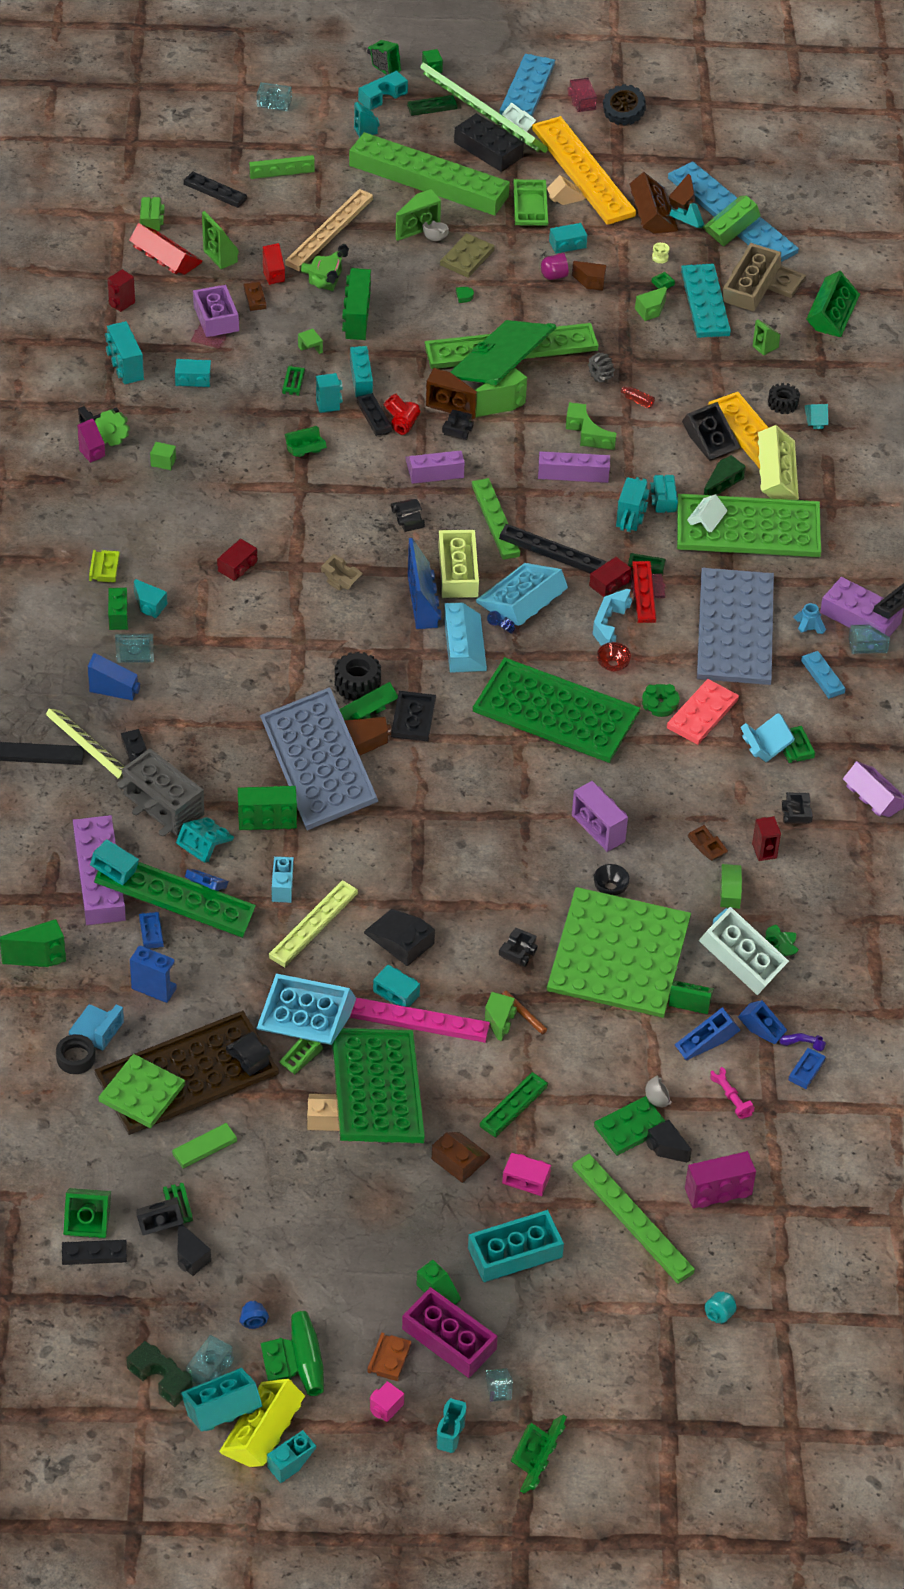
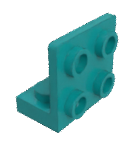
M205 817L183 823L176 844L206 863L209 862L215 845L233 841L234 836L227 829L215 824L211 818Z

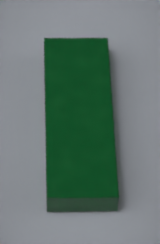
M449 95L407 102V107L411 116L455 110L457 109V103L454 96Z

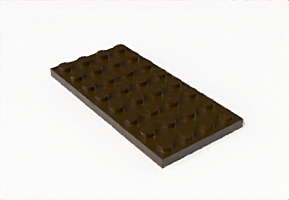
M244 1011L135 1053V1055L185 1080V1086L155 1124L279 1074V1069L270 1055L268 1056L270 1065L249 1076L241 1067L240 1062L236 1058L233 1059L226 1051V1046L252 1031L257 1035L258 1041L264 1045ZM132 1055L95 1069V1076L103 1090ZM116 1111L128 1135L148 1128Z

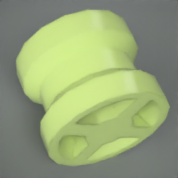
M656 243L653 246V261L656 263L667 262L669 246L666 243Z

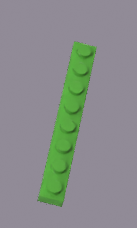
M590 1154L573 1163L572 1168L677 1284L694 1274L695 1268Z

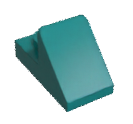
M691 203L688 211L679 207L678 209H671L669 216L696 228H703L704 222L696 203Z

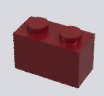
M122 269L107 278L108 302L111 307L122 312L135 303V286L132 275Z
M240 538L217 558L218 572L235 581L257 563V548Z
M614 557L590 574L589 586L603 597L613 594L621 586L629 583L631 567L618 557Z
M775 816L762 817L755 821L752 845L758 861L776 859L778 856L781 832Z

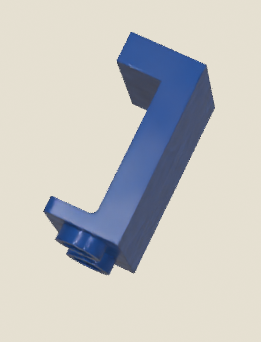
M138 946L130 958L131 988L168 1003L177 989L176 983L170 981V969L175 963L174 959L143 946Z

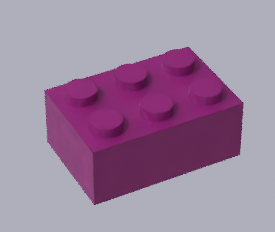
M748 1151L688 1165L685 1191L693 1209L698 1207L704 1208L711 1204L725 1203L732 1199L746 1198L752 1195L756 1170Z

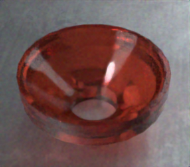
M609 642L599 648L597 659L603 668L614 672L622 670L629 665L631 653L625 645ZM616 661L618 665L612 666L608 662Z

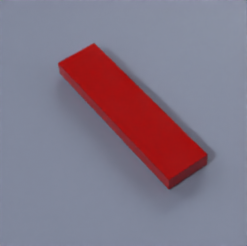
M632 561L637 623H656L651 562Z

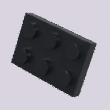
M399 691L391 737L429 742L436 695Z

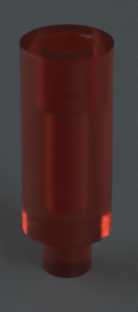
M623 386L621 389V393L625 394V398L649 409L655 402V397L631 386L629 388Z

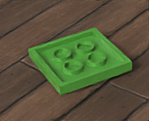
M133 1054L100 1094L99 1102L152 1128L185 1086V1080Z

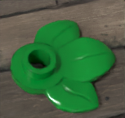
M773 925L766 930L765 939L783 956H791L798 952L799 949L793 945L796 940V933L781 932L777 925Z

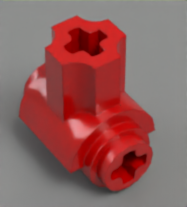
M396 393L391 395L383 404L394 416L391 423L394 430L400 435L407 434L420 415L418 404L403 402Z

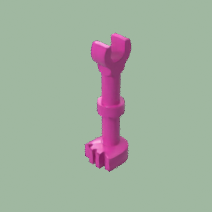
M720 1067V1075L715 1074L712 1070L710 1072V1079L722 1086L727 1099L731 1100L736 1106L735 1114L738 1118L744 1119L752 1116L755 1107L750 1100L744 1103L741 1101L738 1091L727 1081L726 1070Z

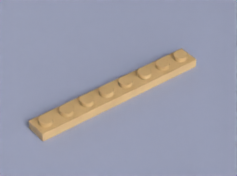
M361 189L355 192L285 260V265L300 271L303 263H308L373 200V195Z

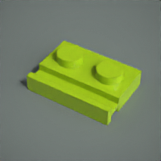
M93 550L89 581L97 579L100 582H116L120 552L107 550L96 552V550Z

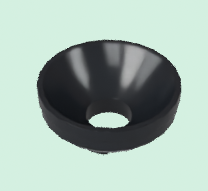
M605 864L595 871L594 884L601 893L618 895L627 889L629 874L619 865ZM613 883L616 885V888L608 889L605 885Z

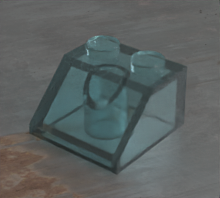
M154 633L115 634L117 663L154 662Z

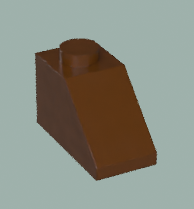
M690 174L670 194L669 201L671 207L675 209L679 207L688 211L689 205L696 203Z
M573 261L572 276L586 289L603 291L606 265Z

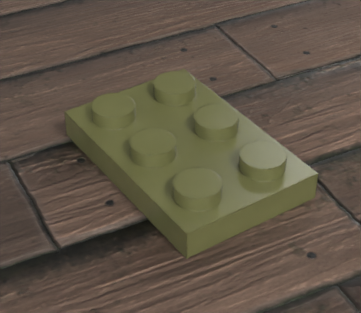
M466 233L440 260V266L469 278L492 254L495 245Z

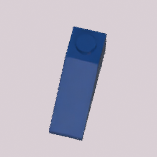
M722 1007L674 1045L685 1060H688L725 1043L741 1029Z

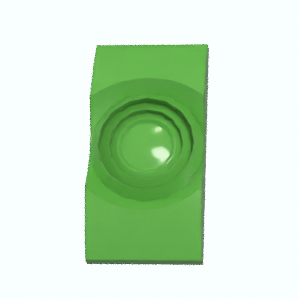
M514 179L515 225L548 226L546 180Z

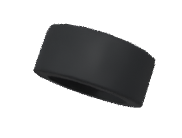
M79 1034L66 1036L60 1040L56 1047V1060L58 1066L64 1072L69 1074L85 1073L95 1063V1047L93 1042L86 1036ZM71 1048H82L88 1052L85 1058L78 1061H70L64 1057V1053Z

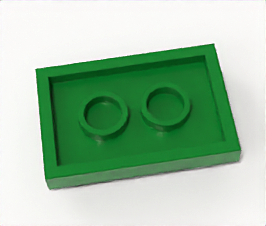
M645 1096L595 1121L594 1127L615 1155L618 1156L645 1142L648 1129L665 1122V1120Z

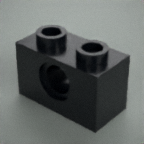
M178 1197L137 1209V1219L143 1236L184 1224Z

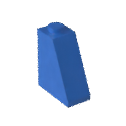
M93 653L88 665L90 692L133 700L135 694H138L140 690L138 675Z

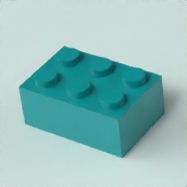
M127 321L108 325L107 333H105L106 342L108 343L106 352L108 356H111V362L113 367H116L118 378H121L124 384L144 380L143 354Z
M243 1368L181 1392L187 1415L201 1432L212 1430L221 1423L234 1421L236 1417L253 1413L257 1408L262 1407L257 1385Z

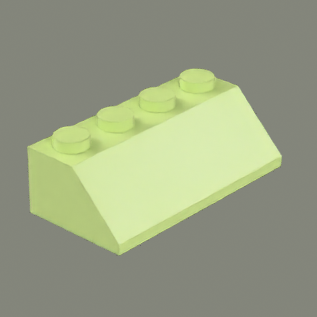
M777 425L758 432L761 491L771 499L798 500L795 440Z

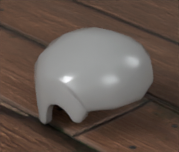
M432 221L430 225L427 222L423 224L424 235L430 241H440L446 238L449 233V228L445 223Z
M658 1075L647 1082L645 1087L646 1097L654 1106L666 1107L672 1101H670L669 1091L661 1082L662 1078Z

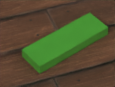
M225 1123L173 1149L172 1154L184 1169L237 1142V1137L228 1124Z

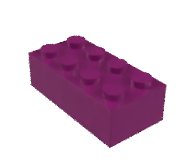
M431 1287L402 1316V1330L468 1378L497 1350L498 1336Z

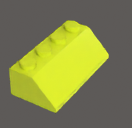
M290 1379L261 1382L257 1389L262 1407L257 1408L253 1413L240 1416L219 1451L222 1455L248 1467L263 1466L267 1463V1454L279 1444L281 1435L289 1427L290 1420L295 1412L300 1409L301 1402L305 1397Z

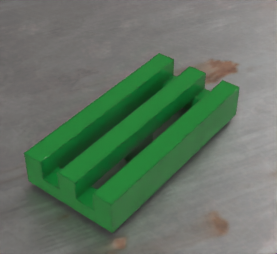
M288 366L282 394L289 392V395H293V393H296L297 396L300 395L305 368ZM291 371H294L291 387H288ZM298 372H300L297 388H294Z
M179 1183V1186L171 1185V1188L163 1187L165 1200L170 1199V1193H173L174 1198L178 1197L177 1192L181 1191L187 1217L183 1215L184 1223L193 1221L184 1183Z

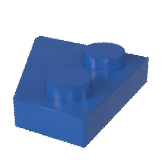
M187 869L185 877L190 879V881L202 884L216 891L226 889L229 882L196 869Z

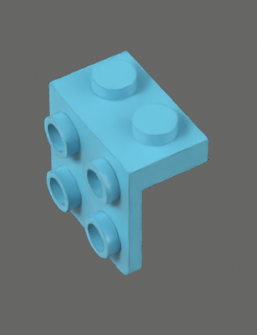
M779 713L756 730L747 723L740 727L744 733L742 735L743 739L751 746L750 752L754 757H760L765 762H768L795 740L784 718Z

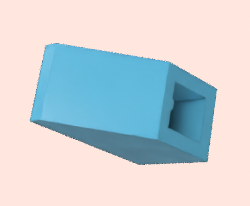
M274 857L272 902L292 903L294 857Z

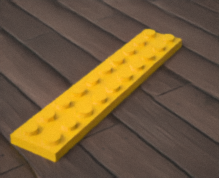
M561 116L532 124V130L542 143L548 147L549 152L575 185L579 187L585 198L607 225L636 216L634 207Z

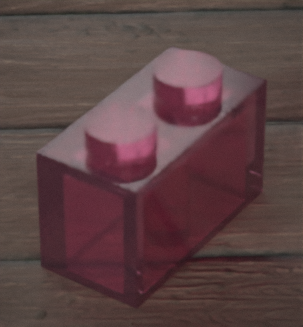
M589 78L570 80L567 92L568 96H571L572 105L576 107L577 112L596 110L597 96Z

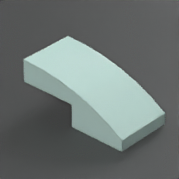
M512 102L502 113V116L526 132L536 122V119L527 112L522 111Z

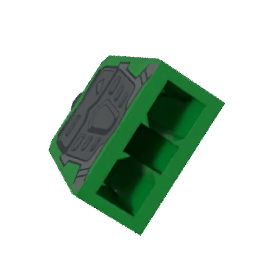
M380 40L368 47L367 53L371 55L372 65L386 75L395 71H401L399 46L397 43Z

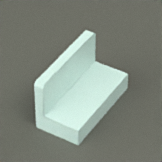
M715 494L703 498L687 521L690 525L701 522L708 532H712L726 514L727 509Z

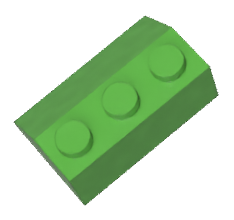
M747 195L739 196L706 223L703 229L724 247L761 215L757 204Z

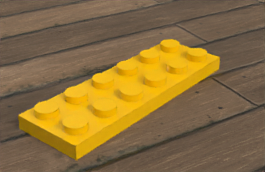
M739 392L710 401L708 405L718 402L738 444L760 469L758 432L769 427Z

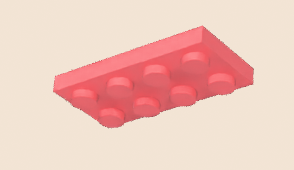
M707 679L667 723V729L699 745L739 699V695Z

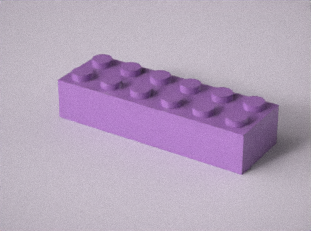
M112 815L74 819V839L86 925L126 921L123 893L94 883L98 870L90 866L93 852L106 839L116 844Z

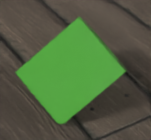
M310 329L298 334V347L301 351L314 347L320 354L323 353V340L314 329Z
M155 442L150 453L151 466L171 470L176 460V446Z

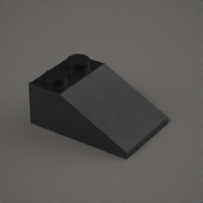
M718 402L690 412L682 420L690 438L709 461L740 449Z
M394 909L389 910L364 931V934L406 966L410 965L435 943V929L421 918Z

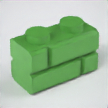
M142 197L140 224L160 231V225H164V215L161 214H165V204L161 203L160 197Z

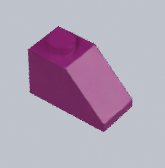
M92 418L78 424L79 451L90 463L104 457L105 444L94 419Z

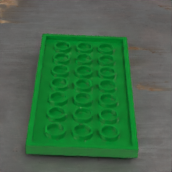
M504 657L473 705V712L610 763L639 715L640 707Z
M342 1028L332 1044L340 1141L424 1143L425 1135L413 1030Z

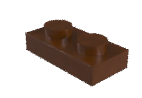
M252 282L244 284V292L249 310L266 309V301L261 283Z

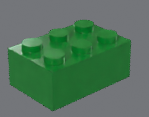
M296 786L238 788L239 830L297 828Z

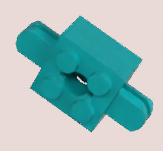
M636 477V479L626 478L618 501L616 527H620V531H624V529H627V532L630 533L631 530L637 531L639 524L642 525L643 512H647L648 502L646 500H648L650 492L647 489L648 482L645 478L643 480H640V477Z

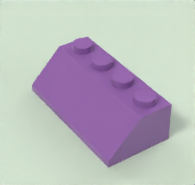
M539 452L538 479L604 483L609 481L610 455Z

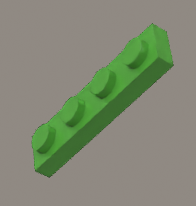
M314 155L249 162L250 179L315 172Z

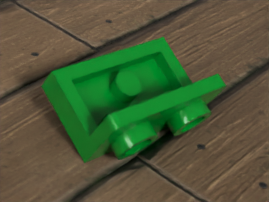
M318 426L285 434L287 450L293 456L300 457L304 456L305 453L320 452L321 449L327 448L326 441L320 437Z

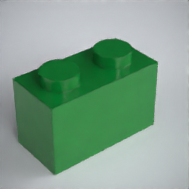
M108 588L109 630H128L127 588Z

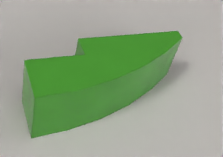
M722 864L720 907L740 909L742 893L741 865Z

